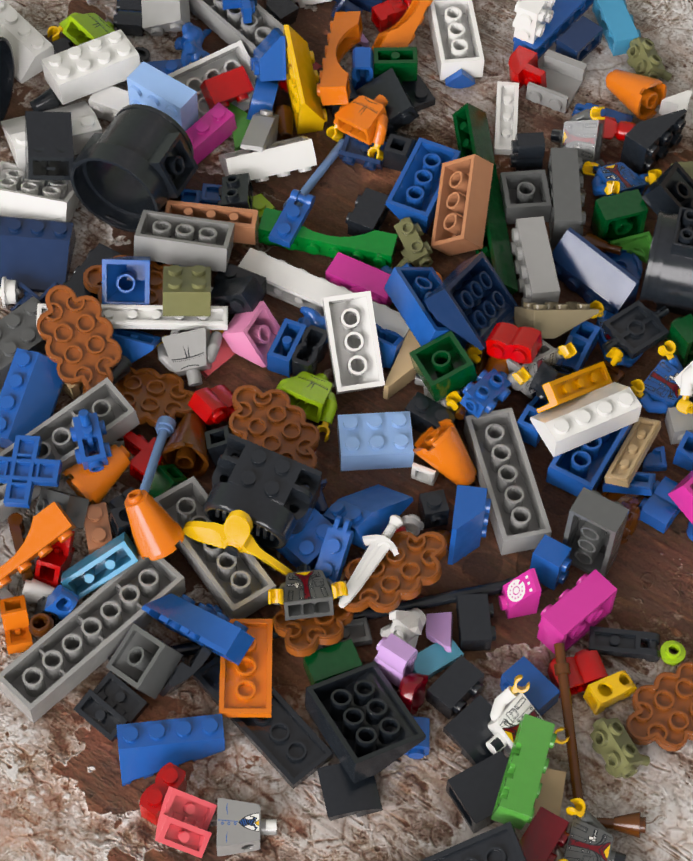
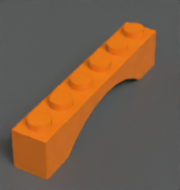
M412 0L404 16L395 25L386 31L378 33L372 50L373 48L408 47L414 40L415 31L423 22L424 13L433 0Z
M361 11L335 12L334 21H330L331 33H328V45H325L326 58L322 59L323 70H320V83H317V96L321 97L322 106L349 104L351 94L349 74L342 69L340 62L346 52L361 41L363 32Z
M51 503L33 517L30 531L17 553L0 567V589L12 581L10 577L16 572L21 574L32 566L31 561L36 557L43 558L53 550L51 546L57 541L62 543L73 535L72 530L76 526L59 503Z

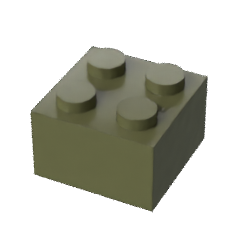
M202 265L163 266V316H211V267H204Z

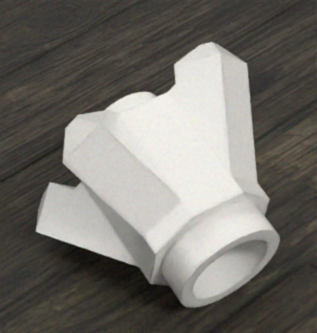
M418 608L389 612V620H392L393 623L381 628L380 635L388 638L393 633L415 648L418 637L422 634L423 627L427 621L425 614Z

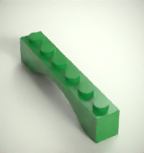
M270 208L264 209L258 228L259 243L283 247L288 250L303 251L312 255L327 256L332 259L340 252L377 268H382L386 265L392 267L397 249V234L374 230L357 236L337 237L317 233L302 226L291 247L287 248L269 241V234L282 211Z

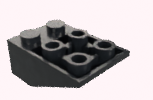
M679 110L636 124L625 135L620 162L637 174H644L646 171L652 170L660 158L664 159L673 145L677 146L683 138L681 134L682 129L686 125L685 117L687 110Z
M25 111V179L71 180L70 174L74 166L71 112Z

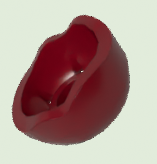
M410 673L405 675L399 684L397 694L413 715L424 704L425 688L429 675Z

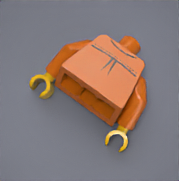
M381 94L374 100L361 95L349 102L348 105H341L335 114L334 127L331 126L326 131L327 136L338 142L343 138V133L368 145L374 143V147H371L367 154L370 158H374L377 152L376 159L382 161L384 153L380 150V147L384 145L388 127V117L385 106L388 104L387 99Z

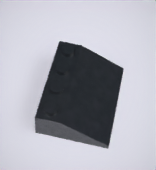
M375 661L306 687L305 708L353 783L378 774L426 739V735Z

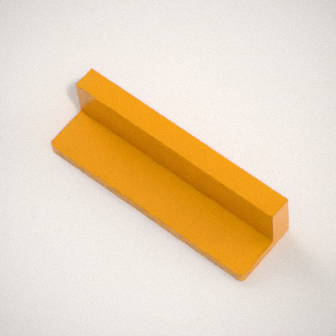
M604 361L542 385L549 404L537 408V412L541 413L613 383Z

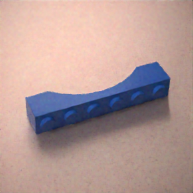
M584 321L574 327L565 345L572 342L577 353L569 359H559L557 364L573 367L577 371L581 370L597 345L601 327L588 321ZM537 395L527 404L517 421L523 442L534 447L537 446L541 437L530 421V417L539 414L536 410L537 408L549 404V401H545Z

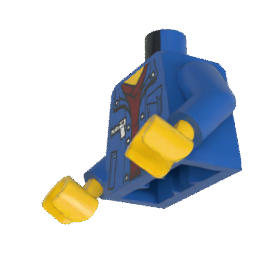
M601 159L596 162L599 166L593 167L596 174L592 180L593 194L599 196V198L636 189L642 195L646 185H651L662 175V171L660 169H652L648 171V174H637L624 163L619 162L608 165Z
M593 301L590 304V308L599 309V313L591 317V319L597 317L596 325L601 327L598 344L605 361L610 362L612 366L631 367L642 354L631 359L618 346L612 347L608 353L603 350L602 344L610 340L611 337L604 331L602 324L615 314L606 311L601 302Z
M671 340L665 342L666 347L662 345L658 348V353L661 356H666V360L662 359L644 382L640 379L631 381V385H633L630 387L648 413L666 414L667 409L676 407L678 401L682 398L680 388L674 379L684 369L677 355H673L676 351V345ZM689 397V401L693 402V398Z

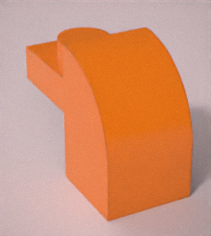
M25 596L1 599L0 612L8 655L23 653L33 645V636L29 631L30 620Z

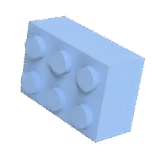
M144 61L127 77L129 105L142 104L154 107L172 117L185 131L198 121L197 91Z
M410 411L338 415L337 434L341 471L412 467L414 445Z

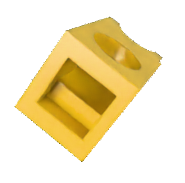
M622 670L589 684L583 698L593 713L597 715L603 712L605 708L631 696L637 687L628 673Z

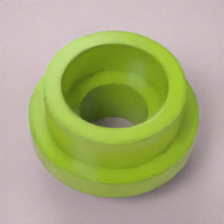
M674 640L666 641L660 649L661 659L666 664L672 666L680 664L686 655L684 646ZM669 650H675L677 654H671Z

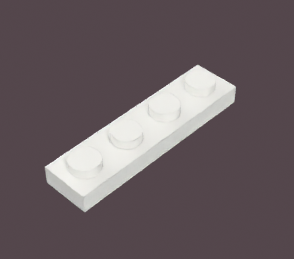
M497 81L494 154L497 155L512 154L511 141L515 140L518 122L519 83Z

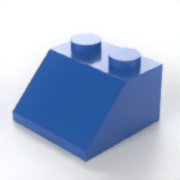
M274 28L253 51L254 57H250L251 71L260 81L286 80L285 35L279 28Z

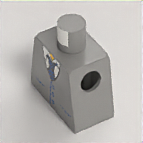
M218 798L217 856L261 849V835H277V819H261V805Z

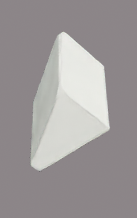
M413 462L411 478L433 486L439 471Z

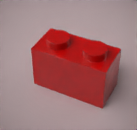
M244 66L204 80L199 86L209 109H212L218 102L226 108L230 106V102H243L249 99L248 95L254 90Z

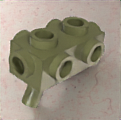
M638 37L630 42V48L626 52L629 57L627 63L634 68L635 74L656 79L662 78L666 81L671 79L672 74L666 71L662 59L650 39Z
M410 217L401 219L398 224L394 225V228L404 246V249L401 251L404 258L396 267H402L407 262L415 267H430L433 263L430 254L433 251L428 241H422L420 236L424 235L420 225L418 223L413 224Z
M618 717L611 719L600 718L593 723L594 730L590 734L593 740L592 747L595 752L602 755L606 762L605 769L610 775L615 778L623 777L627 779L637 773V768L640 765H649L650 757L639 753Z

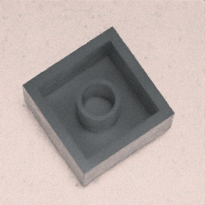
M545 169L501 172L499 186L506 224H516V219L541 216H544L545 222H549L552 203Z

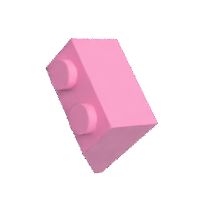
M260 301L253 312L235 314L228 324V330H224L222 336L233 353L264 368L267 367V353L280 326L265 302Z

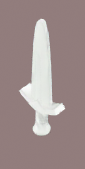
M390 516L389 524L381 535L362 536L365 546L369 545L350 577L347 583L348 596L343 595L340 597L339 607L344 608L352 601L388 550L394 556L399 554L396 545L390 539L395 531L403 525V520L400 516Z

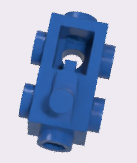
M494 368L490 372L484 370L477 377L476 384L472 381L467 384L462 391L465 395L460 402L467 409L465 416L474 415L479 418L485 412L489 414L496 407L499 400L503 402L511 393L509 387L512 383L507 379L508 375L505 372H498Z
M82 409L78 412V417L72 418L74 427H70L72 441H77L79 449L74 450L77 464H83L84 470L89 469L90 472H99L104 469V465H109L108 457H112L109 442L104 443L103 435L107 434L104 420L99 421L97 412L91 413L86 409Z

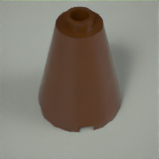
M188 413L183 416L161 454V465L174 464L187 479L193 476L196 479L203 476L209 467V452L204 433L207 432L206 423L196 413Z

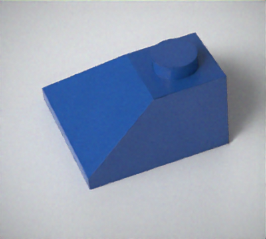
M124 256L102 259V304L150 305L151 257Z

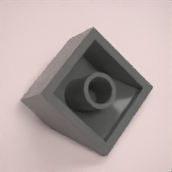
M133 623L106 665V668L137 690L156 699L183 655Z

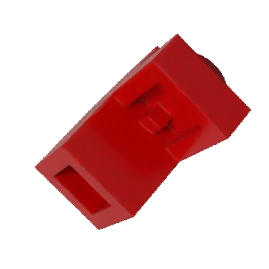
M519 45L509 57L510 81L519 83V89L523 85H527L528 82L546 88V71L538 68L537 52Z
M129 431L123 438L125 448L135 456L129 464L130 475L142 483L156 437L148 443L142 435H136ZM162 456L160 457L158 466L161 465Z
M72 531L73 535L62 543L57 541L52 545L53 550L43 558L38 557L34 579L53 587L60 585L62 572L69 568L75 548L72 546L75 531Z

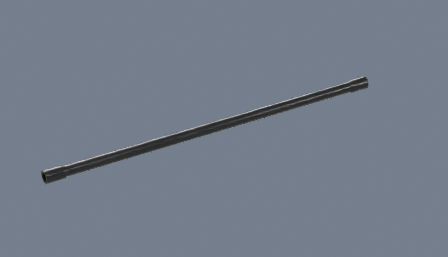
M516 577L417 597L412 600H401L400 605L395 610L406 611L412 608L421 610L456 603L457 595L488 593V596L502 594L503 585ZM368 607L361 612L354 613L353 619L366 617L367 620L389 616V613L375 612ZM273 628V639L280 638L281 636L275 633ZM189 642L170 647L181 653L184 657L196 654L202 646Z

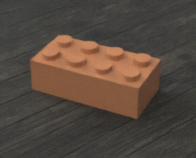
M476 154L442 163L431 240L432 248L448 256L483 248L494 164Z

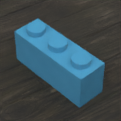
M594 0L592 11L599 26L603 28V35L612 55L627 54L630 42L635 38L641 37V33L634 25V18L627 10L626 1Z
M123 532L62 572V585L79 594V599H81L138 562L139 554L137 553L136 546L128 535Z

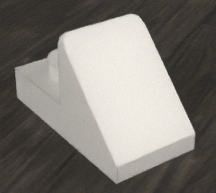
M687 90L664 98L661 101L659 114L665 115L683 109L688 110L692 91Z

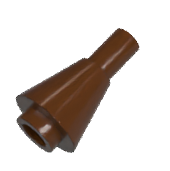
M591 232L582 235V237L603 253L607 252L619 256L622 253L623 247L609 244V242Z
M641 811L614 818L597 817V820L606 829H614V831L640 838L641 833H646V817H641Z

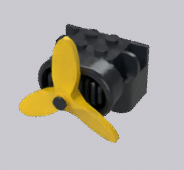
M229 433L227 436V447L223 455H220L212 476V490L203 506L204 513L211 522L188 521L185 523L183 531L189 538L204 544L223 548L232 556H238L240 552L254 555L286 576L288 573H293V571L266 553L258 545L271 549L283 548L288 543L291 534H298L305 528L320 496L322 472Z

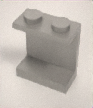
M548 49L544 55L542 70L546 71L547 87L528 82L525 99L565 114L585 79L587 64Z

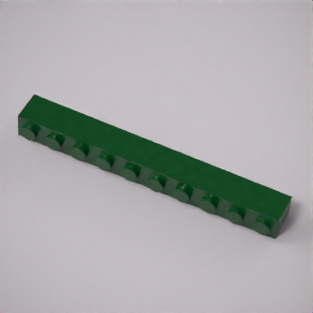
M466 103L452 115L458 151H461L460 158L476 154L494 164L483 248L475 251L476 254L483 251L512 296L519 290L487 114L485 111Z

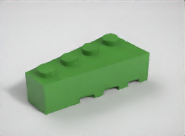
M524 714L491 820L502 824L511 822L514 828L522 830L526 823H531L535 808H533L535 799L539 797L542 783H540L542 773L545 774L550 760L547 758L548 750L553 748L557 734L553 733L554 723L528 714Z

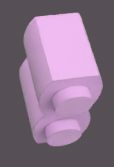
M391 633L388 638L384 636L376 647L378 654L374 661L387 680L399 688L402 678L407 674L413 673L418 650Z

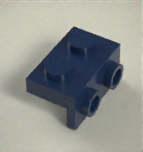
M347 134L345 135L342 149L338 152L339 158L342 159L343 163L352 166L355 163L361 164L363 168L371 171H376V168L383 169V160L376 159L377 152L374 158H370L367 154L368 150L374 147V143L368 145ZM384 142V145L380 147L383 153L387 142Z

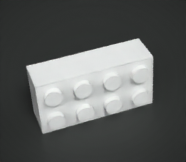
M433 0L428 7V21L440 81L445 80L461 68L474 78L483 77L484 55L472 0Z
M121 29L41 59L45 80L62 105L127 80V77L141 64L139 53Z

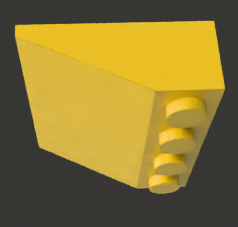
M284 25L286 83L292 111L294 112L297 134L323 131L324 122H327L326 109L321 107V97L317 96L316 83H319L318 71L313 70L312 64H315L314 53L309 51L308 43L292 27Z

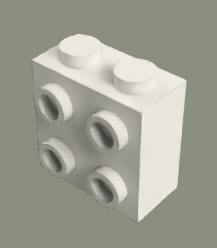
M518 0L514 9L517 15L512 25L515 27L514 37L534 44L537 37L543 35L545 24L551 22L554 15L552 7L556 0Z

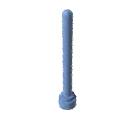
M344 139L338 141L301 188V194L308 195L339 156L338 152L342 149ZM288 198V199L286 200V202L283 204V208H284L285 205L287 204L289 198ZM300 202L297 203L298 206H300V207L303 206L302 203H300Z
M160 416L155 426L157 438L139 490H146L149 493L166 439L174 433L176 427L175 420L170 416Z

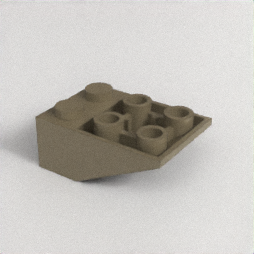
M523 302V306H514V325L517 327L535 328L541 331L542 339L557 338L598 314L599 309L590 308V304L580 302H566V304H559V302H545L544 304Z

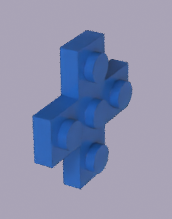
M16 435L12 457L0 456V483L7 484L3 501L5 507L30 508L34 485L59 487L62 462L61 460L39 459L42 444L40 436Z

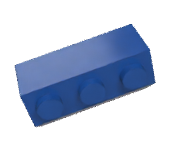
M457 485L448 565L455 564L478 548L481 537L486 538L491 498H486L487 488Z

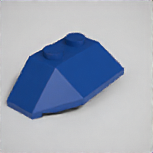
M114 329L112 339L120 344L122 355L126 356L131 363L154 350L161 341V337L135 329Z

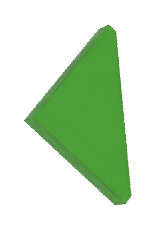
M229 103L228 110L235 115L237 129L232 132L235 151L241 150V142L251 120L246 119L248 113Z
M648 231L612 240L610 244L623 247V250H627V253L631 255L633 253L640 261L647 263L652 236Z

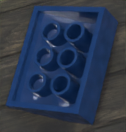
M0 216V287L3 276H6L9 280H17V286L21 282L33 292L42 293L55 281L59 285H63L66 281L68 282L76 242L74 223Z
M483 251L462 262L424 300L428 310L437 321L479 350L486 348V340L496 323H508L514 317V306H518Z

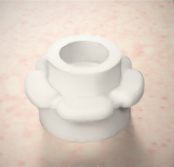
M409 514L402 517L403 525L401 527L405 526L407 532L417 536L420 530H423L424 523L417 515Z

